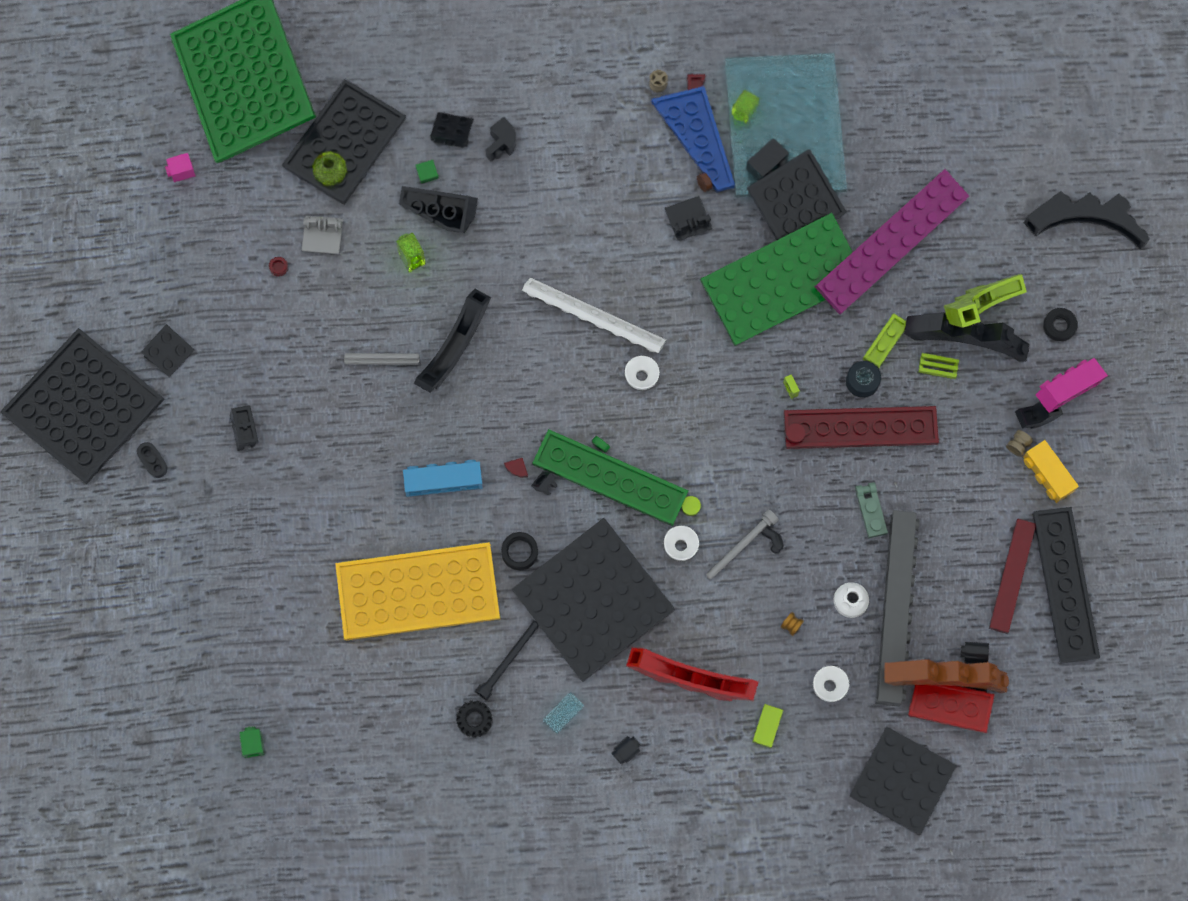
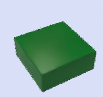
M433 160L415 165L421 184L439 179Z

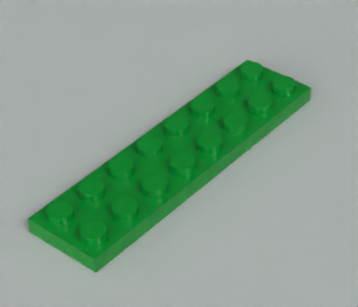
M549 429L532 462L534 466L671 526L674 525L689 491Z

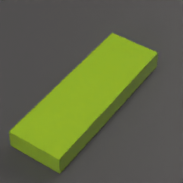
M893 313L864 355L863 360L875 364L879 369L904 333L906 321Z

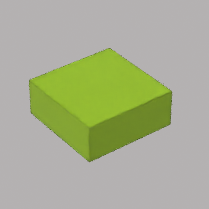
M792 374L786 376L783 384L790 398L793 399L799 395L800 390Z

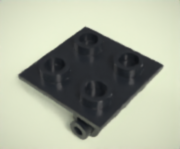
M438 112L431 131V140L434 143L444 144L445 141V145L448 144L449 140L451 141L450 146H453L455 141V146L467 147L474 119Z
M699 196L664 208L677 241L713 229L710 223V215L706 214Z
M166 324L141 353L170 378L195 349Z

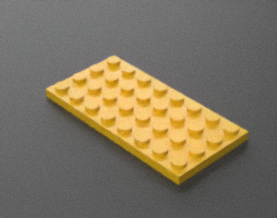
M490 542L335 563L345 641L500 619Z

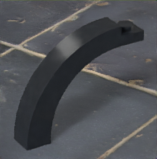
M474 289L467 296L447 339L428 366L416 377L415 385L431 393L434 388L438 389L444 382L475 334L490 302V296L477 289Z

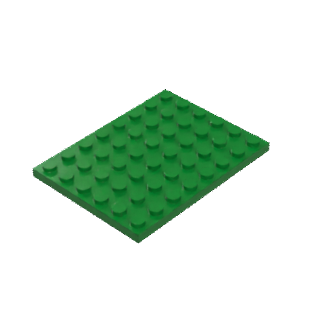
M239 0L170 34L216 163L219 164L316 118L273 0Z

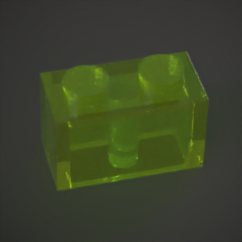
M414 233L400 236L396 241L398 254L407 270L411 272L425 265L424 251Z

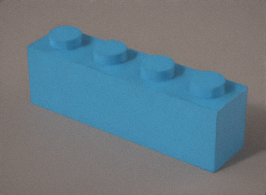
M467 460L461 464L448 462L442 466L429 464L424 468L410 466L403 470L406 497L483 489L480 461L476 462V460Z

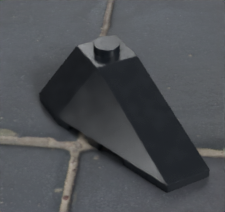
M402 186L399 205L424 217L446 231L465 234L475 218L478 198Z

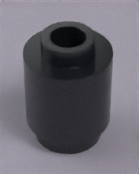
M627 736L614 747V751L611 754L622 765L624 762L630 761L641 751L638 748L641 744L634 736L631 738Z

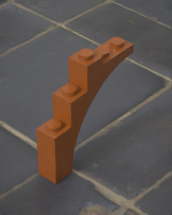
M925 659L885 663V683L893 686L954 685L1004 693L1007 692V686L1009 685L1007 673L999 670L997 665L990 662L965 664L960 661L936 663Z

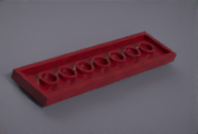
M936 406L784 410L783 412L786 449L938 445L939 443ZM793 423H798L805 429V437L800 443H791L786 438V430Z

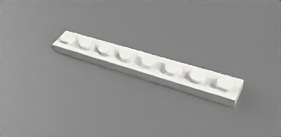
M529 278L524 284L522 291L526 292L529 296L537 297L548 305L557 306L566 313L578 316L581 320L594 323L598 328L607 329L616 336L628 339L633 344L642 345L651 352L659 353L665 344L666 339L535 279Z

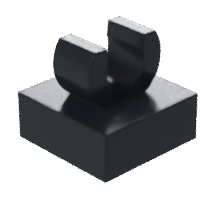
M542 471L531 487L536 491L551 495L548 491V486L551 485L556 488L557 484L553 481L555 477L551 473Z

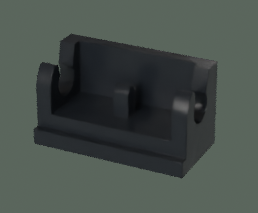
M251 406L231 408L230 419L237 450H243L245 446L255 447L258 437Z

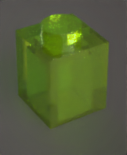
M744 89L732 106L731 114L738 121L747 123L758 108L760 98Z

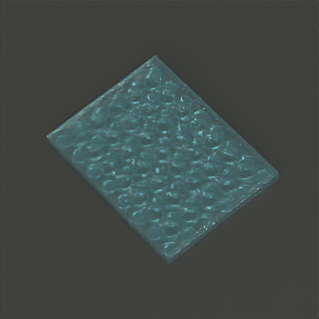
M834 53L725 58L735 197H751L746 187L758 180L746 169L747 161L773 138L789 152L788 161L810 149L834 191L846 192L847 183Z

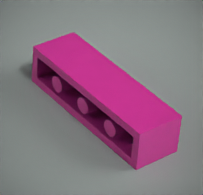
M1095 358L1089 361L1085 359L1077 365V368L1072 366L1064 372V375L1060 373L1055 376L1052 382L1049 380L1039 386L1041 390L1035 395L1050 413L1099 385L1108 375Z

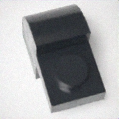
M503 117L490 127V135L495 140L486 149V157L490 161H493L495 158L499 159L504 154V151L510 156L516 147L515 129Z
M1040 401L1033 406L1019 408L1015 411L1022 429L1029 427L1034 429L1043 426L1063 415L1061 407L1049 413Z

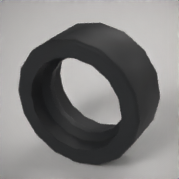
M512 533L503 541L501 548L502 558L511 569L518 571L526 570L533 566L537 560V543L528 533ZM515 541H525L531 547V555L524 562H516L509 556V546Z

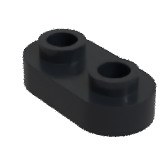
M149 442L140 444L137 448V455L149 474L154 478L163 477L167 473L168 467L156 447ZM146 451H151L149 456H145ZM160 466L161 470L155 471V468Z

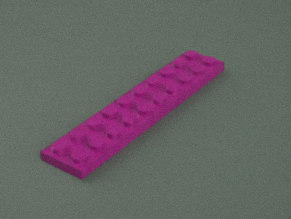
M944 169L822 279L815 288L840 315L959 207L969 195Z

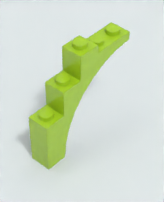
M1018 274L994 283L965 290V295L954 298L955 302L944 305L949 324L963 328L981 322L979 314L1002 301L1026 293L1023 276Z

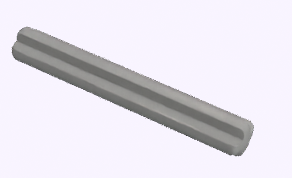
M346 353L344 362L345 364L418 365L420 356L419 354Z

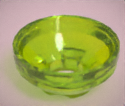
M336 152L321 153L313 163L315 178L320 183L326 185L337 184L345 177L347 172L345 160ZM326 160H332L334 166L327 169L323 166V163Z

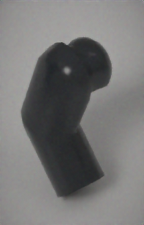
M767 526L762 535L772 541L771 551L779 554L784 548L782 537Z

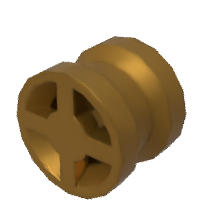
M791 612L780 627L783 630L787 629L789 634L794 636L804 620L796 618L795 614Z

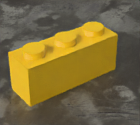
M1046 440L1024 454L1025 465L1036 474V480L1039 484L1044 485L1046 493L1051 500L1058 503L1075 492L1079 487Z

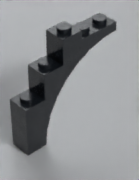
M1060 191L1030 213L1024 221V224L1035 237L1047 229L1062 224L1092 223L1117 231L1128 238L1140 250L1150 240L1148 233L1137 225L1132 215L1128 214L1131 208L1129 201L1119 193L1104 205H1101L1098 197L1093 196L1091 192L1072 204L1070 197Z
M944 312L907 316L904 334L915 341L943 340L972 344L1003 353L1019 362L1027 361L1029 343L1016 336L1014 329L1004 322L993 324L978 322L962 328L949 324Z

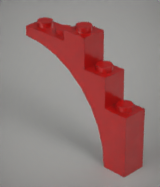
M632 648L626 665L658 682L673 683L688 691L703 692L717 700L732 701V699L753 701L759 683L754 679L733 677L689 666L645 648Z

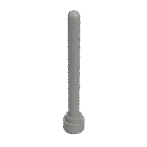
M768 509L763 514L762 521L706 574V577L713 579L767 526H774L779 521L778 517Z

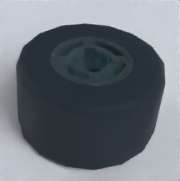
M869 361L854 363L849 368L846 377V386L849 392L860 398L873 395L878 390L881 382L880 370Z

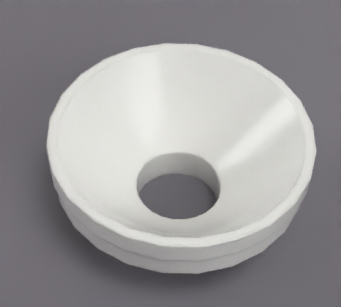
M637 356L627 363L625 378L631 387L637 390H647L658 381L659 367L652 358ZM643 371L647 374V379L640 381L636 378V374Z
M675 526L665 535L664 548L672 559L685 561L692 558L698 551L699 539L693 529L687 526ZM677 541H684L687 547L684 551H678L675 548Z
M849 582L841 585L836 590L833 602L836 610L841 615L855 618L862 615L868 608L869 596L863 586ZM849 593L857 594L858 601L856 603H850L847 600Z
M826 666L816 673L813 680V688L820 699L827 702H835L847 694L849 679L842 669L835 666ZM828 680L833 681L836 686L835 690L827 691L824 688V683Z

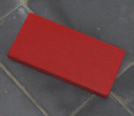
M915 685L908 716L987 734L995 694L954 685Z

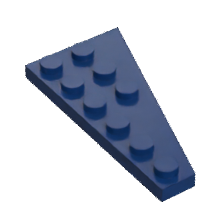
M702 86L651 99L653 106L702 173H706L710 177L715 191L720 192L735 188L705 87Z

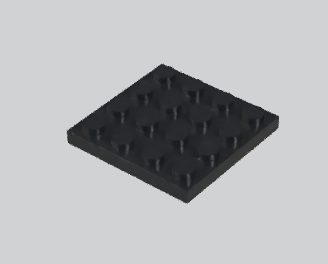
M807 149L746 187L776 240L830 213L833 214L836 220L847 213L810 149Z
M886 727L849 797L920 836L957 765Z

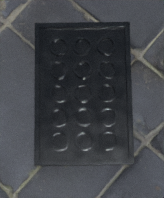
M344 79L286 158L282 167L345 205L403 124L406 115Z

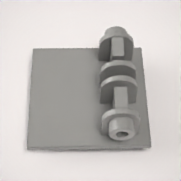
M306 216L303 221L305 226L301 251L339 254L343 219Z

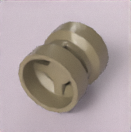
M1017 430L1013 435L1014 439L1010 440L1006 447L1014 455L1022 457L1025 453V448L1030 446L1033 440L1027 433Z

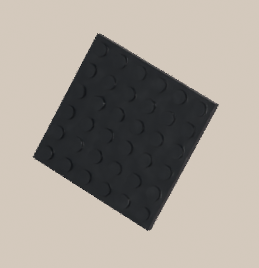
M78 328L0 412L87 485L164 401V398Z
M605 518L593 525L512 588L513 592L582 682L676 610Z

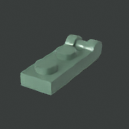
M868 483L867 486L863 487L862 485L855 486L868 539L887 535L888 531L875 483ZM870 493L871 498L865 499L864 494Z

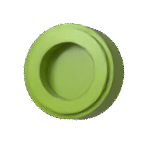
M688 496L682 504V512L687 516H695L700 511L701 503L698 498Z

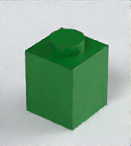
M247 727L244 728V731L239 732L242 756L244 758L265 755L260 729Z

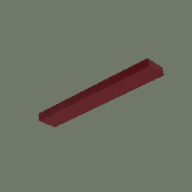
M1018 518L1016 520L989 629L1006 634L1009 633L1036 527L1035 523Z

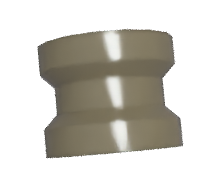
M663 70L653 71L650 74L649 81L651 90L654 92L664 91L667 87V74Z

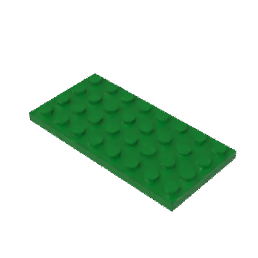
M830 213L701 278L700 281L734 346L825 301L826 299L815 286L852 253V250L835 217Z

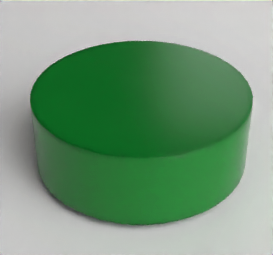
M598 436L592 439V444L602 452L607 453L610 449V446Z

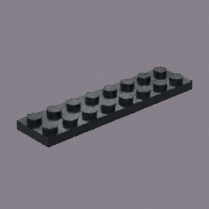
M1072 507L1034 511L1032 515L1036 526L1035 531L1060 664L1099 659L1100 653Z

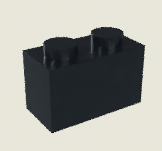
M773 138L747 161L746 169L759 180L788 162L789 152Z

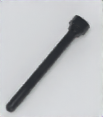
M536 621L531 623L488 681L477 687L475 692L485 700L490 698L493 690L492 687L539 627Z

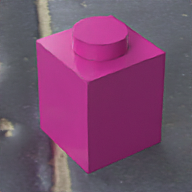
M188 153L166 159L168 166H165L168 177L172 176L174 183L195 176Z

